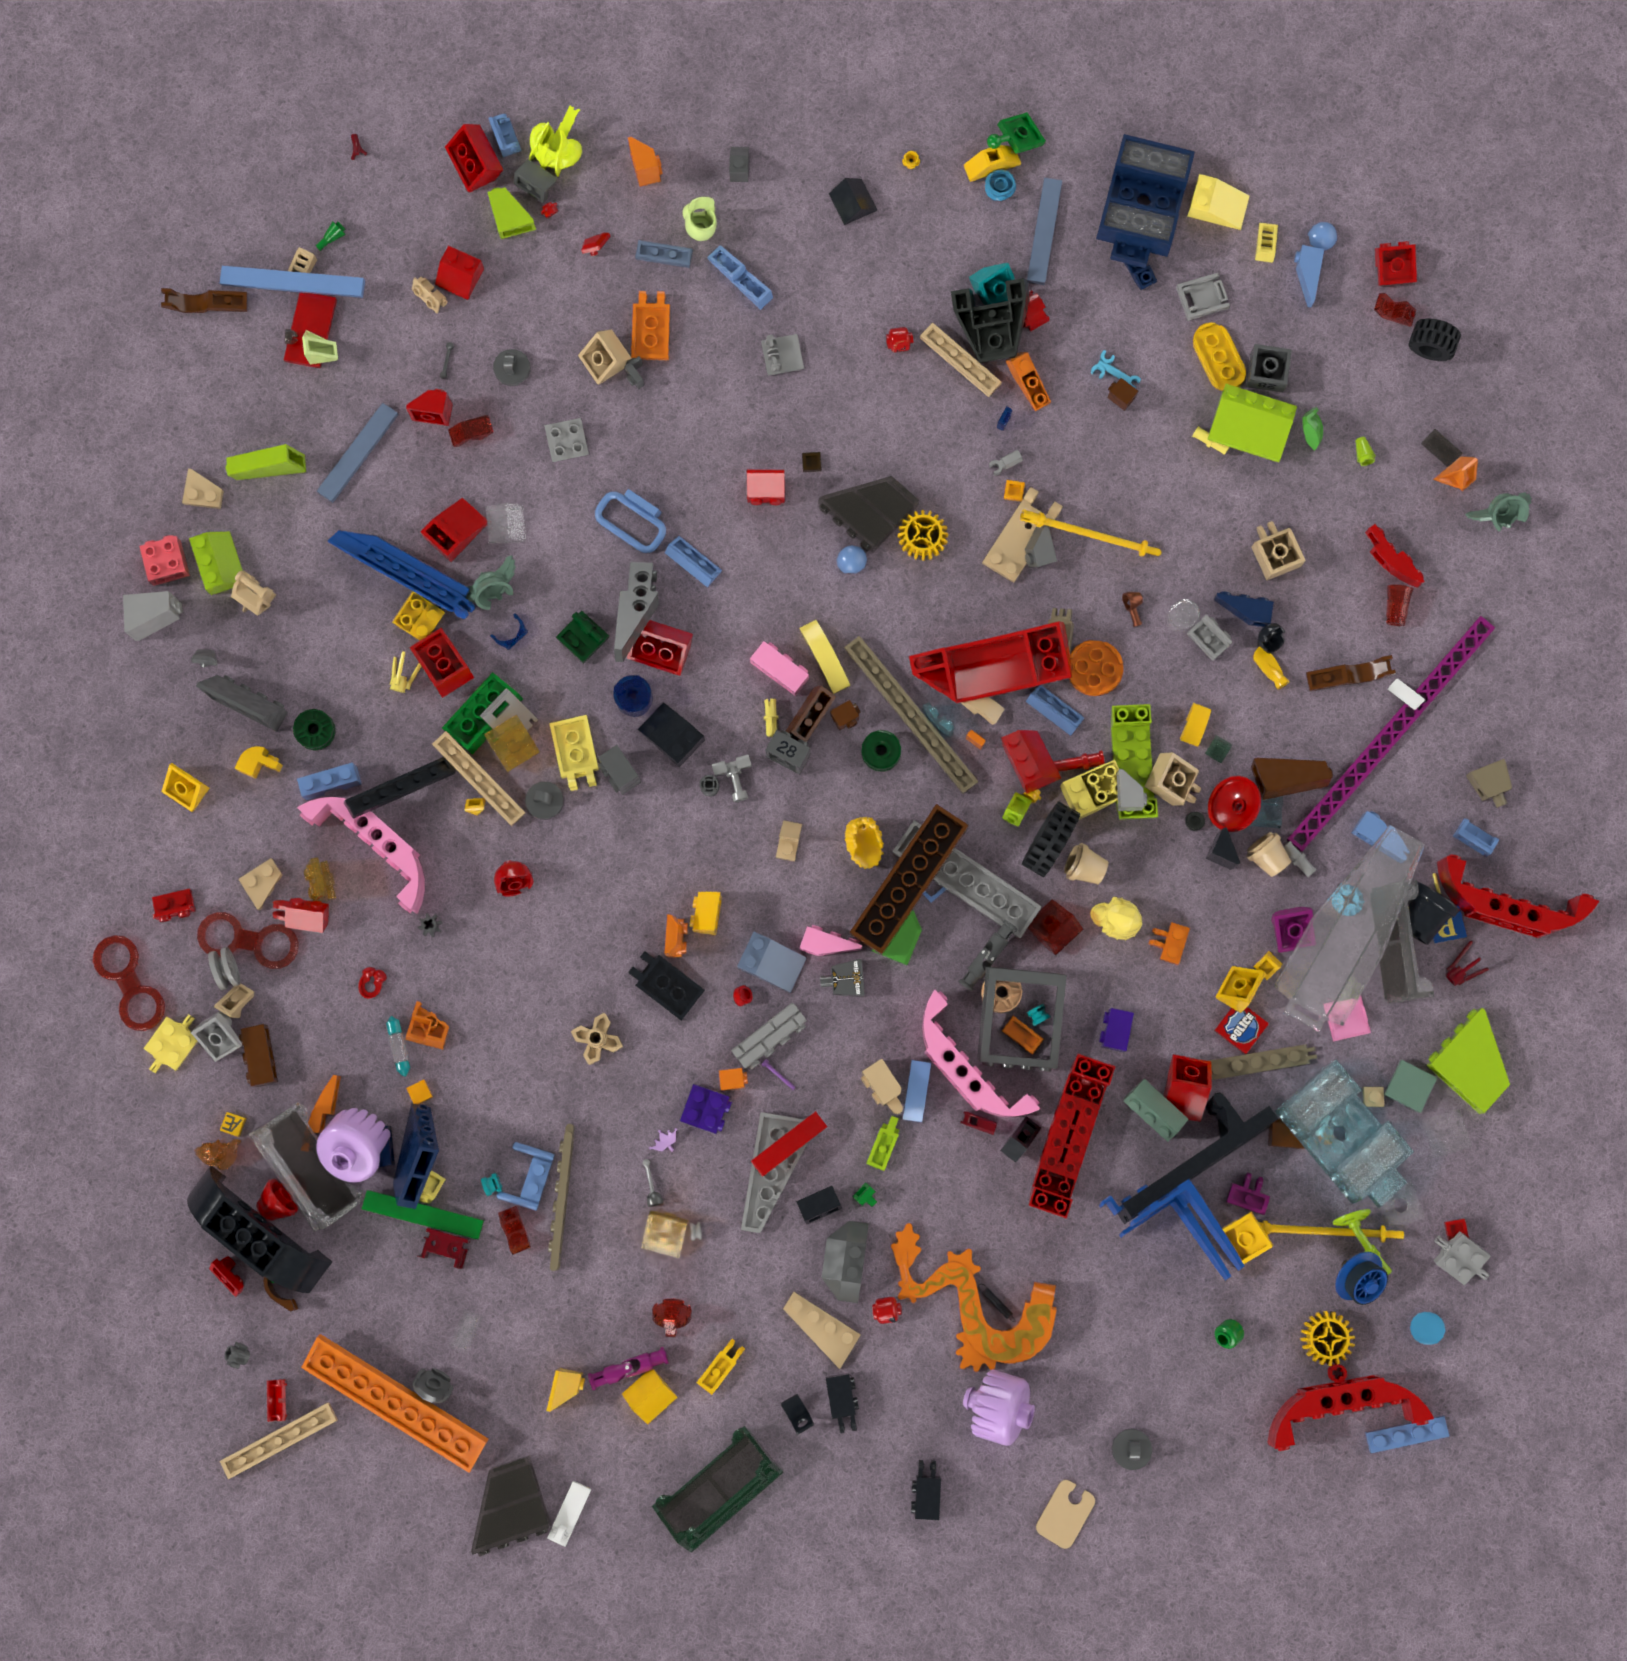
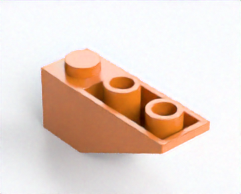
M1021 351L1017 353L1016 357L1005 360L1012 376L1035 411L1051 403L1028 352Z

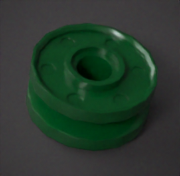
M308 709L300 713L295 719L293 734L297 742L306 749L317 751L323 750L332 743L335 738L336 728L332 718L325 712L318 709ZM318 726V732L311 734V728Z
M886 730L871 732L862 743L861 753L864 763L870 769L878 772H885L894 768L901 758L899 739L893 733ZM884 747L887 750L886 754H877V748Z

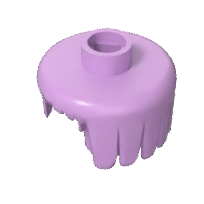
M351 1108L336 1114L320 1133L317 1140L316 1149L321 1164L330 1174L343 1181L361 1182L373 1176L379 1167L380 1153L391 1136L388 1129L383 1130L385 1124L381 1120L375 1123L377 1120L375 1114H371L366 1118L368 1111L364 1109L357 1112V1108Z
M992 1369L987 1373L988 1376L983 1379V1383L989 1386L981 1385L978 1391L975 1390V1387L968 1388L964 1395L963 1406L967 1410L972 1408L974 1413L981 1416L972 1417V1421L975 1424L971 1425V1429L976 1437L1009 1446L1016 1441L1022 1428L1029 1429L1031 1426L1035 1406L1029 1404L1030 1387L1025 1379Z

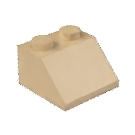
M613 330L597 332L578 355L598 385L622 371L626 363L632 359Z

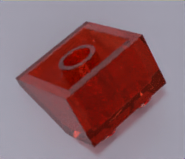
M1053 899L1037 913L1027 928L1055 956L1084 930L1076 917Z

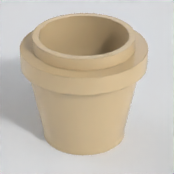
M1272 832L1265 834L1247 849L1248 854L1246 855L1249 861L1257 864L1270 877L1277 875L1291 863L1280 841L1281 837L1278 833Z
M1080 843L1070 852L1065 864L1064 873L1069 880H1080L1098 885L1106 874L1108 861L1090 850L1088 845Z

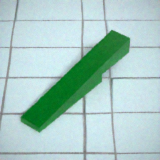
M372 1190L366 1191L361 1208L369 1212L479 1240L484 1220L418 1203L416 1209L397 1206L394 1196Z

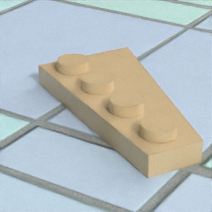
M793 1292L783 1309L840 1369L861 1334Z

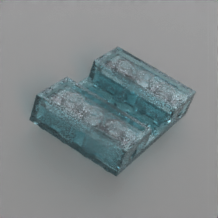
M1336 1059L1316 1073L1275 1110V1113L1351 1204L1363 1200L1368 1195L1379 1208L1407 1183L1396 1168L1412 1155L1414 1151L1389 1121L1380 1124L1357 1096L1362 1089ZM1335 1127H1342L1346 1131L1344 1141H1339L1335 1138L1333 1134Z

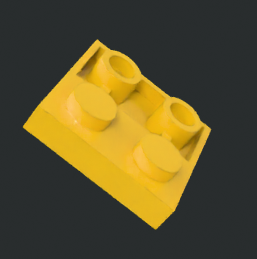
M412 591L392 623L420 641L432 633L445 612Z

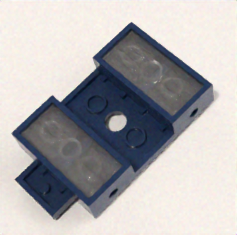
M1126 134L1123 135L1096 237L1097 240L1114 244L1110 256L1111 260L1146 268L1150 253L1168 257L1195 151ZM1141 195H1146L1151 203L1149 205L1139 204L1137 198L1141 197Z

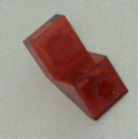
M1379 293L1374 311L1383 319L1411 327L1416 316V309L1408 301L1394 302L1386 293Z
M488 415L459 422L448 429L453 447H459L469 440H482L494 433Z
M517 1206L499 1212L500 1224L507 1236L512 1255L531 1248L528 1234Z

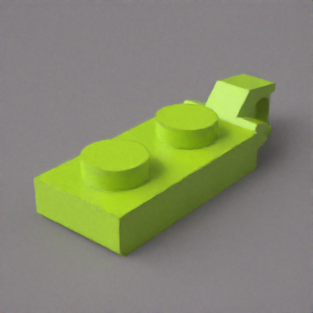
M891 1116L888 1125L883 1123L866 1164L885 1171L899 1136V1129L895 1128L899 1118Z

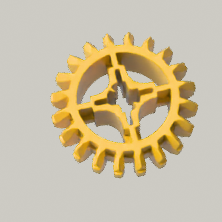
M921 510V515L914 511V517L908 514V521L902 520L903 526H899L900 533H898V538L901 539L899 540V545H904L902 551L909 549L907 553L909 557L914 553V559L917 560L918 555L922 556V561L925 560L926 555L931 560L932 553L935 556H939V551H944L943 545H947L948 541L945 538H948L949 535L945 532L947 526L943 525L944 520L940 519L937 521L939 515L936 514L932 517L931 511L928 512V515H924V510ZM921 522H924V523H928V524H930V525H928V526H922L920 523H921ZM913 527L916 534L910 541L907 533ZM937 530L939 538L933 544L930 536ZM920 533H926V538L919 537ZM923 544L927 548H919L917 545Z
M1323 1311V1317L1319 1312H1316V1319L1313 1316L1309 1317V1320L1312 1322L1311 1324L1304 1322V1326L1308 1327V1329H1301V1333L1306 1334V1337H1301L1300 1341L1307 1342L1302 1348L1309 1349L1306 1355H1313L1312 1361L1314 1362L1319 1359L1320 1365H1324L1327 1362L1328 1366H1332L1333 1361L1338 1365L1340 1364L1339 1357L1345 1361L1347 1358L1344 1353L1351 1355L1352 1352L1348 1347L1355 1346V1344L1350 1343V1339H1355V1336L1349 1335L1353 1328H1346L1349 1325V1321L1345 1320L1342 1322V1315H1338L1336 1318V1312L1332 1311L1329 1316L1328 1311ZM1330 1321L1340 1328L1341 1335L1334 1334ZM1323 1323L1321 1333L1313 1336L1317 1326ZM1327 1333H1329V1336L1335 1337L1328 1341L1319 1339L1327 1337ZM1342 1341L1339 1350L1332 1354L1335 1343ZM1313 1342H1321L1326 1355L1321 1354L1315 1348Z

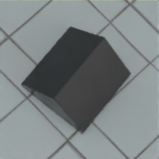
M845 178L829 193L844 225L877 211L863 180L860 178Z
M1225 827L1216 834L1206 859L1232 870L1241 862L1227 827Z

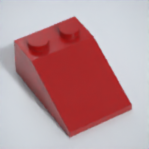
M442 627L409 647L442 698L474 679L469 667Z

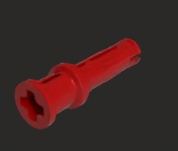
M1102 750L1099 753L1088 755L1083 753L1080 757L1053 761L1058 772L1078 768L1089 770L1090 767L1105 764Z

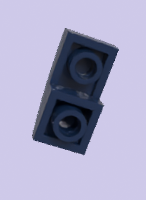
M1124 263L1140 290L1158 282L1150 265L1143 268Z

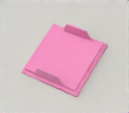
M1361 995L1323 1004L1333 1042L1371 1033Z

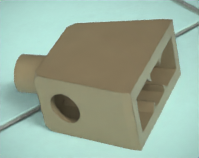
M1505 759L1474 770L1466 775L1482 801L1492 798L1496 808L1508 804L1503 793L1511 790L1512 785Z

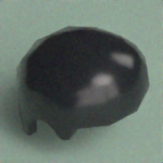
M1277 623L1265 625L1258 634L1257 641L1259 646L1268 654L1276 652L1285 642L1282 633H1285L1284 629Z

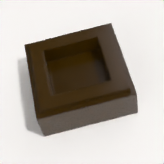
M821 452L802 453L803 472L822 471Z

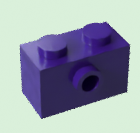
M1110 1008L1108 1012L1104 1013L1103 1023L1106 1025L1105 1030L1101 1031L1099 1042L1102 1043L1101 1048L1119 1052L1127 1051L1134 1013Z

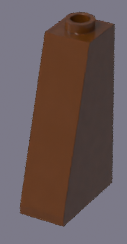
M1254 758L1251 765L1262 800L1328 787L1333 778L1332 770L1330 767L1328 768L1326 761Z

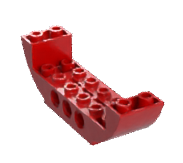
M1450 854L1437 862L1438 875L1447 896L1456 906L1460 907L1465 917L1532 937L1541 938L1584 920L1599 903V900L1593 899L1594 896L1582 894L1568 900L1566 911H1552L1549 906L1541 904L1535 906L1529 900L1512 899L1511 895L1505 893L1498 895L1489 888L1478 889L1474 887V884L1468 882L1461 884L1466 861L1461 860V857L1458 855Z
M1077 1054L1060 1095L1040 1156L1028 1206L1067 1219L1073 1201L1071 1196L1106 1087L1111 1083L1116 1066Z
M1369 1375L1344 1380L1343 1382H1331L1297 1389L1298 1393L1289 1398L1275 1415L1269 1430L1267 1443L1274 1449H1278V1451L1289 1450L1290 1446L1295 1445L1290 1421H1293V1423L1305 1421L1304 1417H1312V1419L1324 1418L1326 1413L1341 1415L1344 1414V1410H1352V1412L1362 1411L1364 1406L1379 1408L1383 1407V1403L1386 1402L1392 1405L1401 1404L1404 1419L1411 1421L1412 1424L1426 1425L1429 1424L1428 1420H1433L1434 1417L1422 1400L1408 1389L1385 1381L1384 1377ZM1364 1390V1396L1361 1398V1392ZM1345 1394L1344 1400L1341 1401V1396ZM1325 1397V1403L1322 1405L1321 1400Z

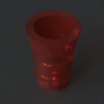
M1387 585V625L1405 626L1410 599L1414 590L1413 587Z

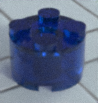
M629 675L620 679L614 686L613 697L620 712L631 717H639L648 712L652 705L653 694L650 685L644 678L639 675ZM634 693L636 698L632 699L630 694Z

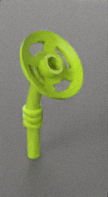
M1363 1209L1343 1215L1332 1222L1336 1226H1349L1350 1230L1352 1229L1364 1247V1252H1373L1378 1255L1382 1261V1268L1386 1270L1388 1275L1392 1272V1269L1380 1256L1381 1253L1374 1245L1370 1244L1360 1228V1222L1371 1214L1370 1209Z

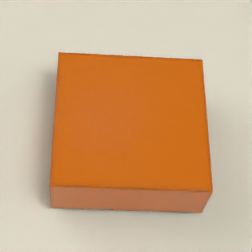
M970 730L965 738L980 750L986 742L984 738L973 730Z

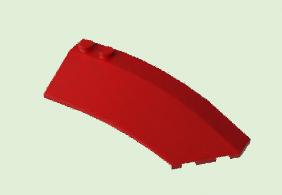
M1060 621L909 656L912 674L956 703L1072 678L1067 633L1064 622Z

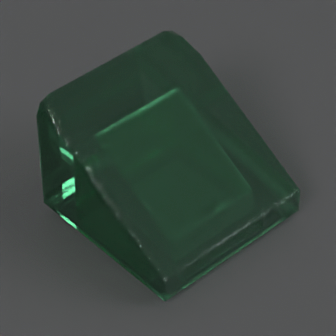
M1216 735L1205 754L1222 763L1232 744Z

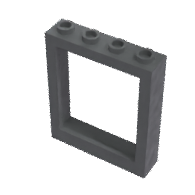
M986 966L977 1060L982 1062L984 1066H994V1063H1000L1001 1067L1005 1068L1021 1065L1020 1069L1032 1070V1067H1040V1071L1051 1072V1068L1057 1069L1067 975ZM996 980L1057 986L1050 1060L989 1054Z

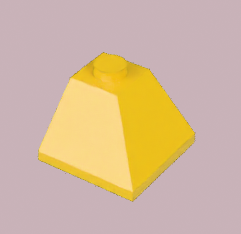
M563 1368L555 1371L546 1411L551 1412L577 1395L579 1390H583L585 1378H582L583 1373Z

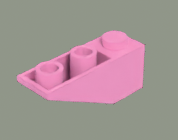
M812 925V927L807 926L800 950L815 956L858 951L862 949V945L856 939L848 938L846 940L841 938V934L830 931V934L823 932V928Z

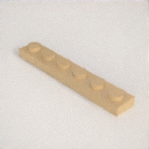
M447 731L432 743L441 755L511 827L526 814Z
M328 1402L224 1458L220 1463L227 1478L230 1479L336 1422L338 1419Z

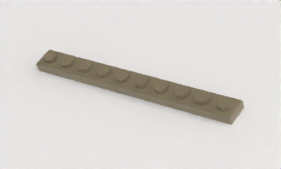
M858 636L846 645L844 649L961 793L964 794L975 786L978 780L863 639Z

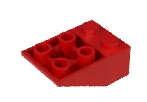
M461 498L434 517L420 532L426 541L452 562L490 522L464 498Z

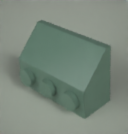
M1145 1079L1124 1097L1123 1101L1167 1142L1188 1121L1184 1114Z

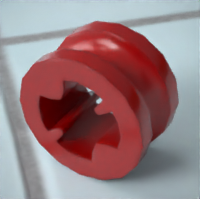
M1333 1364L1328 1368V1377L1334 1382H1343L1347 1377V1370L1340 1364ZM1337 1367H1339V1371L1342 1372V1376H1338L1337 1379H1335V1375H1332L1333 1370H1337Z

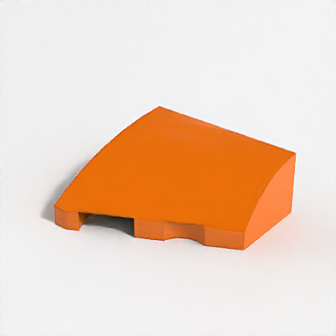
M416 1001L405 1040L443 1050L449 1026L444 1021L438 1020L432 1011L429 1012L422 1008L421 1002Z

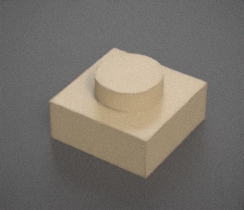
M1363 1087V1107H1384V1087Z

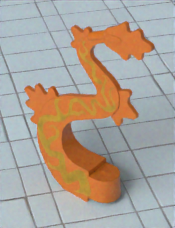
M910 1223L905 1225L903 1231L896 1232L895 1235L898 1243H892L891 1248L901 1275V1281L898 1282V1285L902 1290L898 1295V1299L910 1298L911 1302L915 1303L917 1298L927 1297L949 1284L957 1287L960 1316L964 1330L956 1334V1338L964 1344L956 1350V1355L963 1357L960 1363L961 1369L972 1365L974 1371L978 1372L981 1365L985 1363L992 1370L995 1369L996 1361L1012 1364L1032 1358L1045 1347L1051 1338L1057 1311L1056 1307L1052 1306L1056 1285L1034 1282L1030 1301L1025 1300L1022 1316L1018 1323L1011 1329H995L987 1323L982 1312L977 1284L973 1276L981 1270V1267L973 1264L972 1250L970 1248L959 1255L949 1251L947 1254L948 1262L940 1266L924 1283H917L912 1279L909 1267L922 1250L921 1247L916 1246L920 1235L913 1232V1226Z

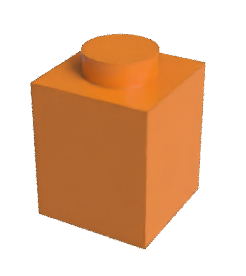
M742 1068L719 1070L721 1091L745 1088L744 1084H748L747 1072H743Z

